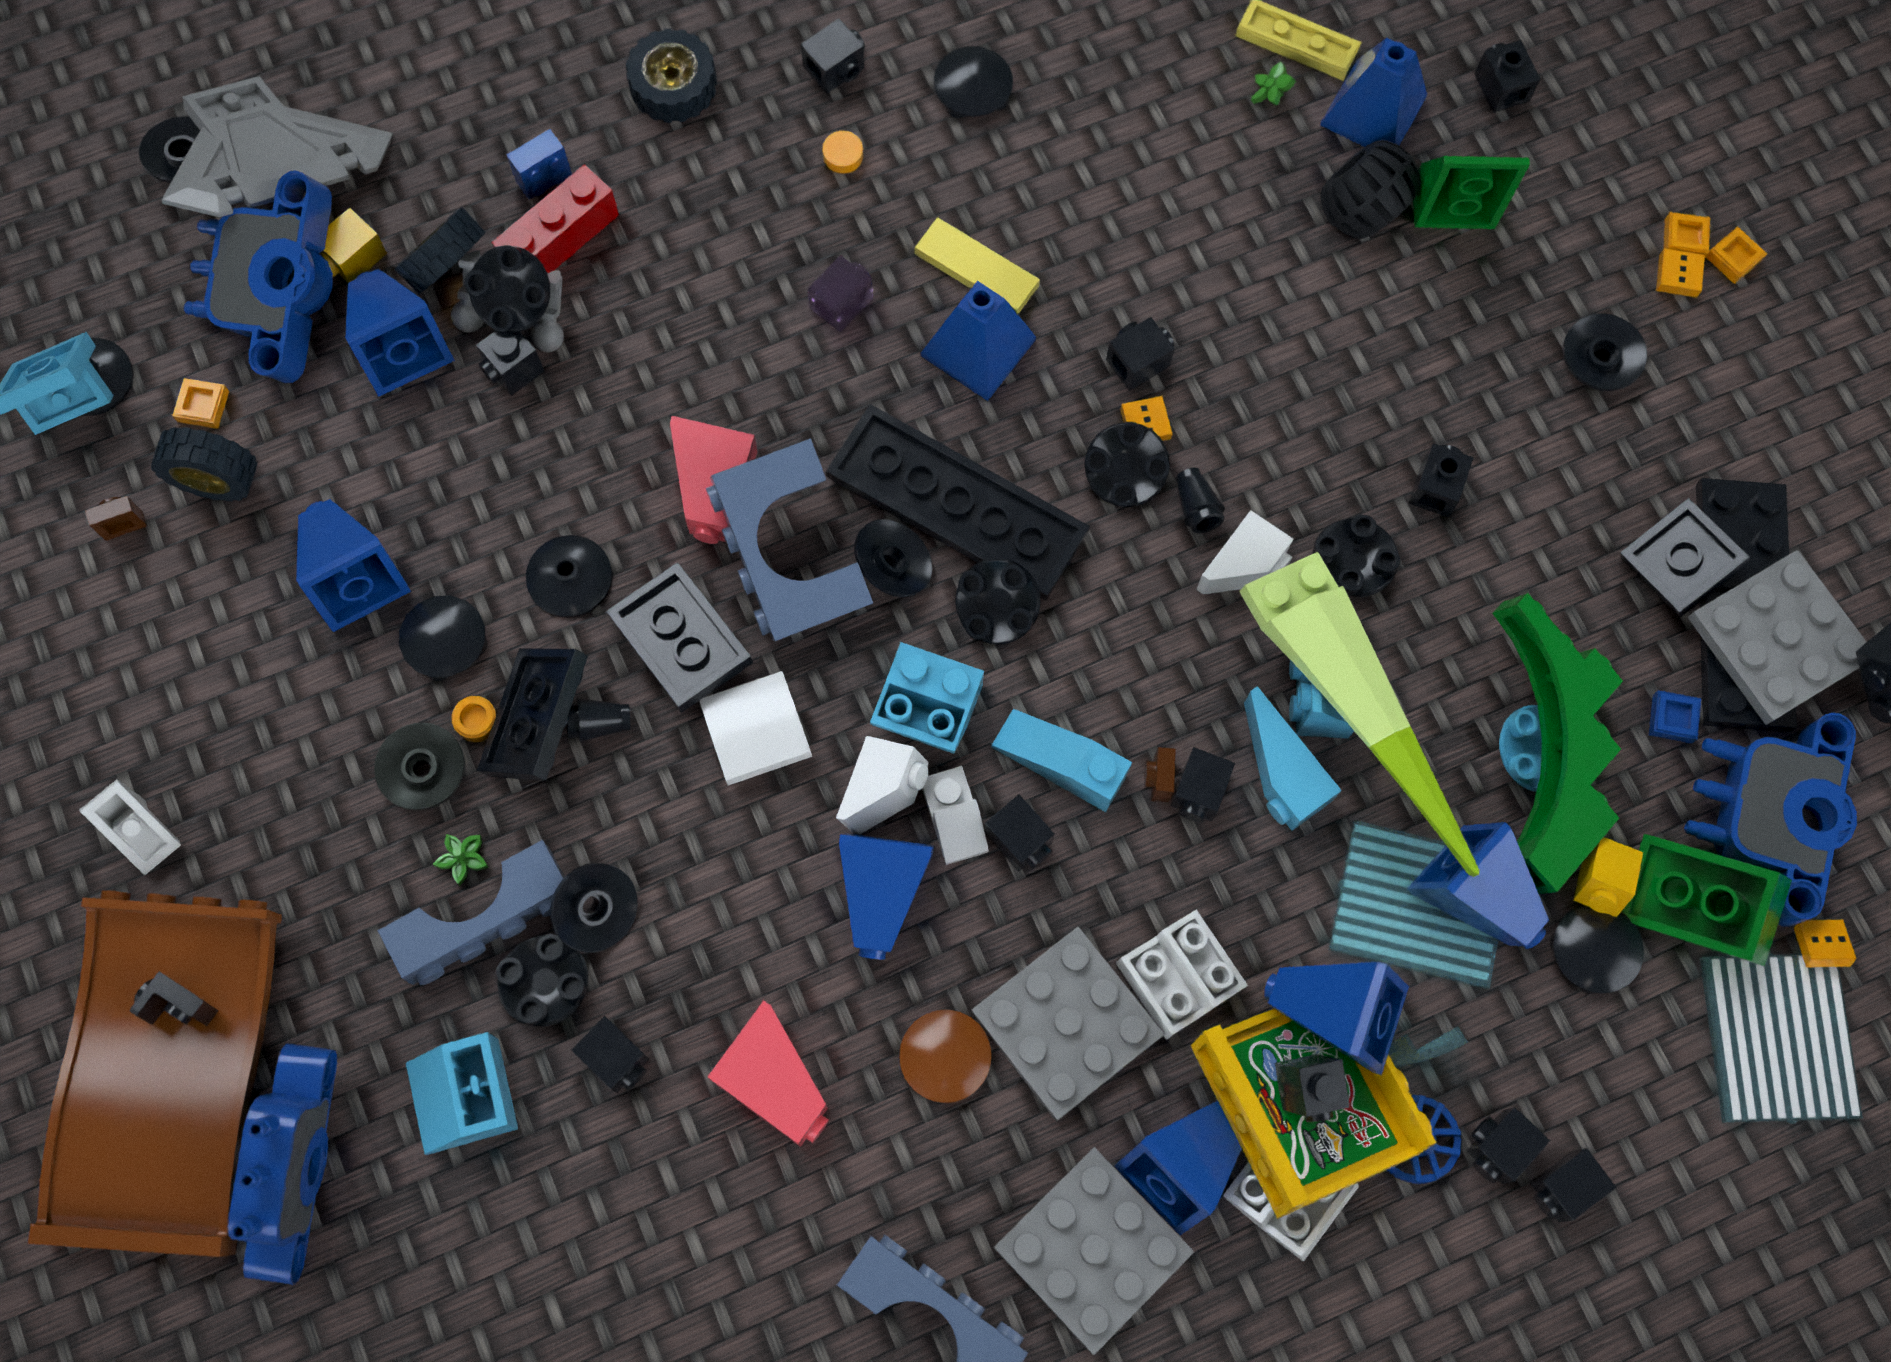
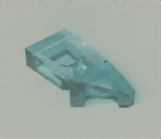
M1457 1026L1418 1049L1415 1048L1409 1036L1405 1034L1391 1043L1388 1054L1395 1067L1402 1068L1427 1062L1451 1052L1468 1042Z

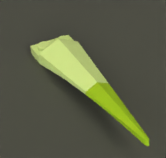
M1316 552L1244 585L1239 592L1261 630L1309 679L1368 746L1423 814L1468 875L1472 877L1479 875V868L1344 586L1339 587L1320 554Z

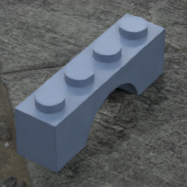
M541 840L502 862V883L499 893L493 903L480 915L462 922H445L435 919L422 909L417 908L377 931L401 978L412 985L417 982L419 985H425L440 978L445 973L443 968L459 959L461 962H467L478 957L486 950L484 945L501 936L504 940L519 934L526 929L527 925L525 922L540 914L543 917L550 916L554 892L565 876L550 848Z
M886 1235L882 1237L880 1242L870 1237L837 1284V1286L875 1314L890 1305L906 1301L924 1303L938 1310L953 1329L957 1342L956 1362H1023L1028 1352L1019 1347L1024 1337L1002 1321L996 1329L980 1318L985 1308L963 1292H961L957 1300L941 1289L946 1282L942 1276L924 1263L918 1271L902 1260L908 1251Z

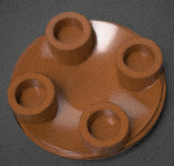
M937 1010L921 1016L908 1028L900 1046V1066L907 1083L919 1095L934 1102L955 1103L972 1095L985 1081L991 1066V1047L986 1033L974 1019L954 1010Z

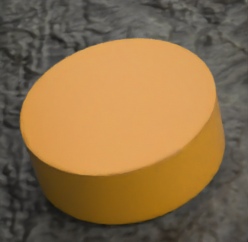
M837 131L830 134L823 143V159L826 166L840 174L855 171L863 161V145L860 138L849 131Z
M469 696L458 702L453 709L452 725L463 739L470 742H481L488 739L497 711L486 698Z

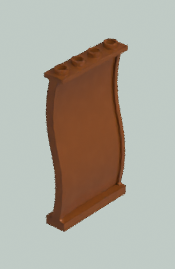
M101 891L100 898L82 897L81 907L86 908V927L80 984L73 1022L52 1102L42 1160L37 1221L35 1224L30 1225L28 1244L212 1257L235 1255L237 1240H233L229 1236V1213L243 1129L264 1038L274 966L277 924H281L282 914L267 910V902L255 900H239L238 908L221 907L222 899L210 897H193L192 905L175 904L176 896L165 894H147L146 902L130 901L131 893L119 891ZM158 972H161L219 1011L208 1026L194 1018L186 1025L166 1011H163L156 1022L151 1025L132 1014L130 1009L135 1003L134 998L139 988L146 981L153 979Z

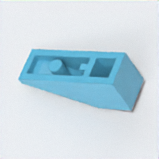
M1257 686L1250 691L1244 702L1264 797L1268 800L1266 806L1272 817L1279 824L1284 825L1286 823L1291 831H1293L1331 803L1342 790Z
M1015 709L1012 710L991 745L993 749L1104 812L1109 808L1132 765L1131 761L1089 738Z

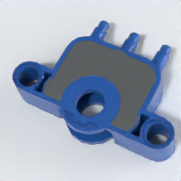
M289 171L279 179L272 210L245 207L233 208V214L223 216L220 220L201 219L198 221L197 229L201 233L215 236L211 260H194L190 265L193 273L208 277L205 301H187L183 306L186 314L208 318L216 326L251 337L249 349L251 369L257 374L285 384L297 381L304 372L313 322L309 315L322 308L329 299L333 287L331 268L328 261L319 254L325 249L332 195L324 184L299 171ZM294 270L293 280L287 286L288 277ZM279 356L278 363L275 366L276 359Z
M1840 713L1825 714L1801 730L1797 744L1772 737L1758 739L1747 747L1710 738L1704 739L1702 743V750L1704 752L1731 762L1728 767L1725 784L1712 780L1697 779L1693 785V790L1696 793L1721 802L1717 825L1689 820L1685 824L1684 831L1695 836L1697 839L1714 843L1720 856L1776 871L1790 878L1792 882L1778 923L1780 926H1794L1816 917L1822 911L1834 850L1842 847L1852 838L1857 826V811L1851 797L1845 792L1856 739V730L1853 723ZM1821 730L1830 736L1832 745L1823 739ZM1803 808L1810 810L1816 816L1819 822L1818 831L1810 828L1805 823L1802 816ZM1789 894L1795 896L1799 901L1800 912L1795 911L1790 906Z
M285 1044L278 1057L272 1093L256 1098L247 1114L228 1221L230 1238L247 1241L243 1265L245 1278L295 1285L301 1276L306 1258L315 1197L319 1191L327 1162L328 1135L326 1130L337 1069V1053L335 1050ZM310 1160H311L310 1170H309V1173H308L309 1163H310Z

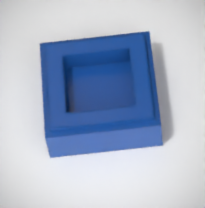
M1660 690L1656 691L1652 697L1649 735L1691 744L1698 739L1701 698Z

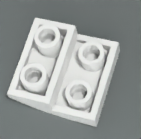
M782 671L700 700V705L728 786L812 757Z
M1197 910L1165 928L1157 936L1121 957L1116 962V965L1152 1019L1163 1031L1166 1040L1248 986Z
M1248 1162L1223 1196L1257 1226L1304 1261L1359 1186L1356 1183L1277 1219Z

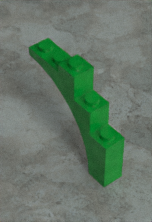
M1529 593L1502 602L1492 614L1512 640L1528 672L1538 705L1542 737L1541 772L1532 810L1517 843L1538 894H1545L1560 890L1619 819L1617 814L1608 805L1606 797L1594 789L1591 784L1621 750L1610 736L1609 730L1602 723L1598 722L1593 715L1613 694L1623 680L1614 671L1610 661L1601 655L1596 648L1579 653L1574 647L1572 640L1562 633L1547 616L1544 607L1534 600Z

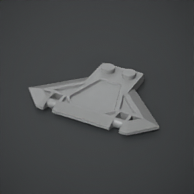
M260 76L183 96L184 110L200 129V132L164 194L162 204L223 217L233 214L231 205L243 202L249 208L274 202L277 183L289 171L302 172L325 186L348 180L349 174L347 171L356 168L364 174L375 172L379 169L392 140L393 133L285 107Z

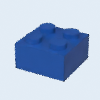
M551 129L506 154L515 181L529 200L535 196L542 195L548 188L557 183H562L568 176L572 175L564 147Z

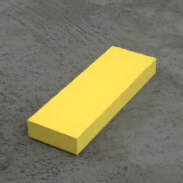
M1251 0L1235 35L1238 38L1342 81L1345 80L1362 43L1260 0Z
M938 217L915 246V255L969 288H972L979 281L1005 298L1017 314L1020 313L1039 287V278Z

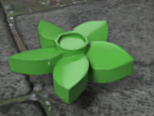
M1282 61L1273 66L1269 75H1255V81L1261 89L1253 95L1251 101L1255 104L1268 97V100L1277 106L1284 92L1293 87L1296 81L1287 74Z
M446 834L445 847L449 853L440 856L433 863L434 867L439 869L452 868V876L459 886L465 880L468 868L474 871L488 868L485 860L478 854L482 843L481 835L469 836L461 843L457 837Z

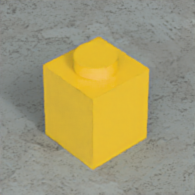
M351 208L347 209L328 225L325 249L320 252V255L328 261L333 277L339 274L347 283L369 270L387 254L378 234Z
M1603 837L1581 863L1574 901L1589 906L1597 912L1617 917L1635 896L1643 852Z

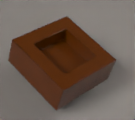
M128 496L107 498L101 501L98 506L85 510L89 526L105 541L147 527L143 511Z
M1158 747L1153 761L1146 760L1144 787H1152L1151 801L1169 802L1174 793L1175 748Z

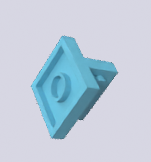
M87 332L13 363L0 383V415L17 409L36 435L109 404L114 395L89 361L96 345Z

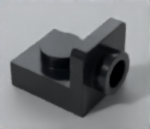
M158 972L153 979L146 981L139 988L134 998L135 1003L130 1009L132 1014L151 1025L156 1022L163 1011H166L186 1025L194 1018L208 1026L219 1011L161 972Z

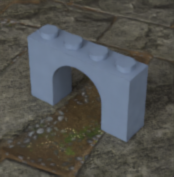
M811 438L711 475L710 480L713 486L707 487L706 492L714 512L723 511L729 527L722 529V533L730 553L739 552L744 568L737 570L746 594L754 592L760 609L753 611L762 636L770 633L772 640L777 641L873 604L858 562L811 580L797 581L785 578L774 572L766 564L759 551L757 530L765 510L773 502L826 481Z

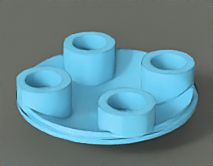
M1528 705L1517 709L1506 719L1500 733L1499 750L1504 767L1513 780L1522 787L1536 792L1541 772L1542 737L1538 705Z

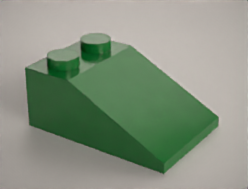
M1442 156L1422 163L1419 168L1421 189L1413 200L1415 228L1495 229L1530 166L1529 158Z
M1644 834L1639 851L1643 852L1636 893L1621 911L1628 916L1631 923L1765 967L1792 880L1776 871Z

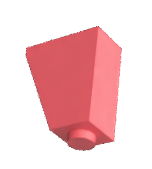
M672 416L670 429L684 515L689 533L693 534L697 540L708 544H717L718 541L726 542L722 529L729 526L723 511L714 512L706 488L713 486L710 480L711 475L756 459L758 451L755 435Z
M763 1001L708 1075V1078L800 1147L806 1139L814 1143L829 1122V1119L823 1116L828 1107L772 1006Z

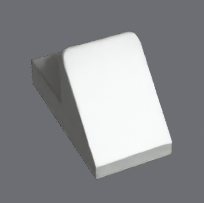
M959 766L929 775L922 791L945 864H952L988 853L989 850L976 799L973 800L963 767Z
M118 779L80 809V812L144 875L181 846L180 841L148 809L146 801Z

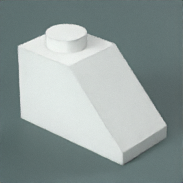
M1250 510L1203 573L1196 590L1202 594L1239 590L1244 585L1287 566L1292 559V556L1287 554L1293 538Z
M866 736L836 818L851 832L862 834L915 802L918 791L926 784L929 762L913 746Z

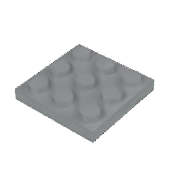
M1798 550L1694 611L1687 617L1766 725L1857 670L1859 664L1856 651L1867 642Z
M1076 927L971 1010L973 1016L1056 1122L1164 1036L1163 1031L1079 927Z
M1095 1147L993 1247L1092 1355H1095L1194 1253L1184 1240Z

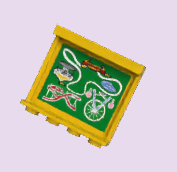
M1275 1008L1224 1029L1218 1025L1205 1030L1191 1045L1277 1219L1418 1156L1436 1143L1428 1118L1417 1108L1409 1093L1406 1077L1395 1067L1389 1054L1382 1075L1372 1073ZM1315 1054L1341 1059L1343 1061L1350 1108L1333 1111L1334 1117L1332 1119L1319 1122H1307L1302 1115L1282 1110L1275 1068L1276 1062Z

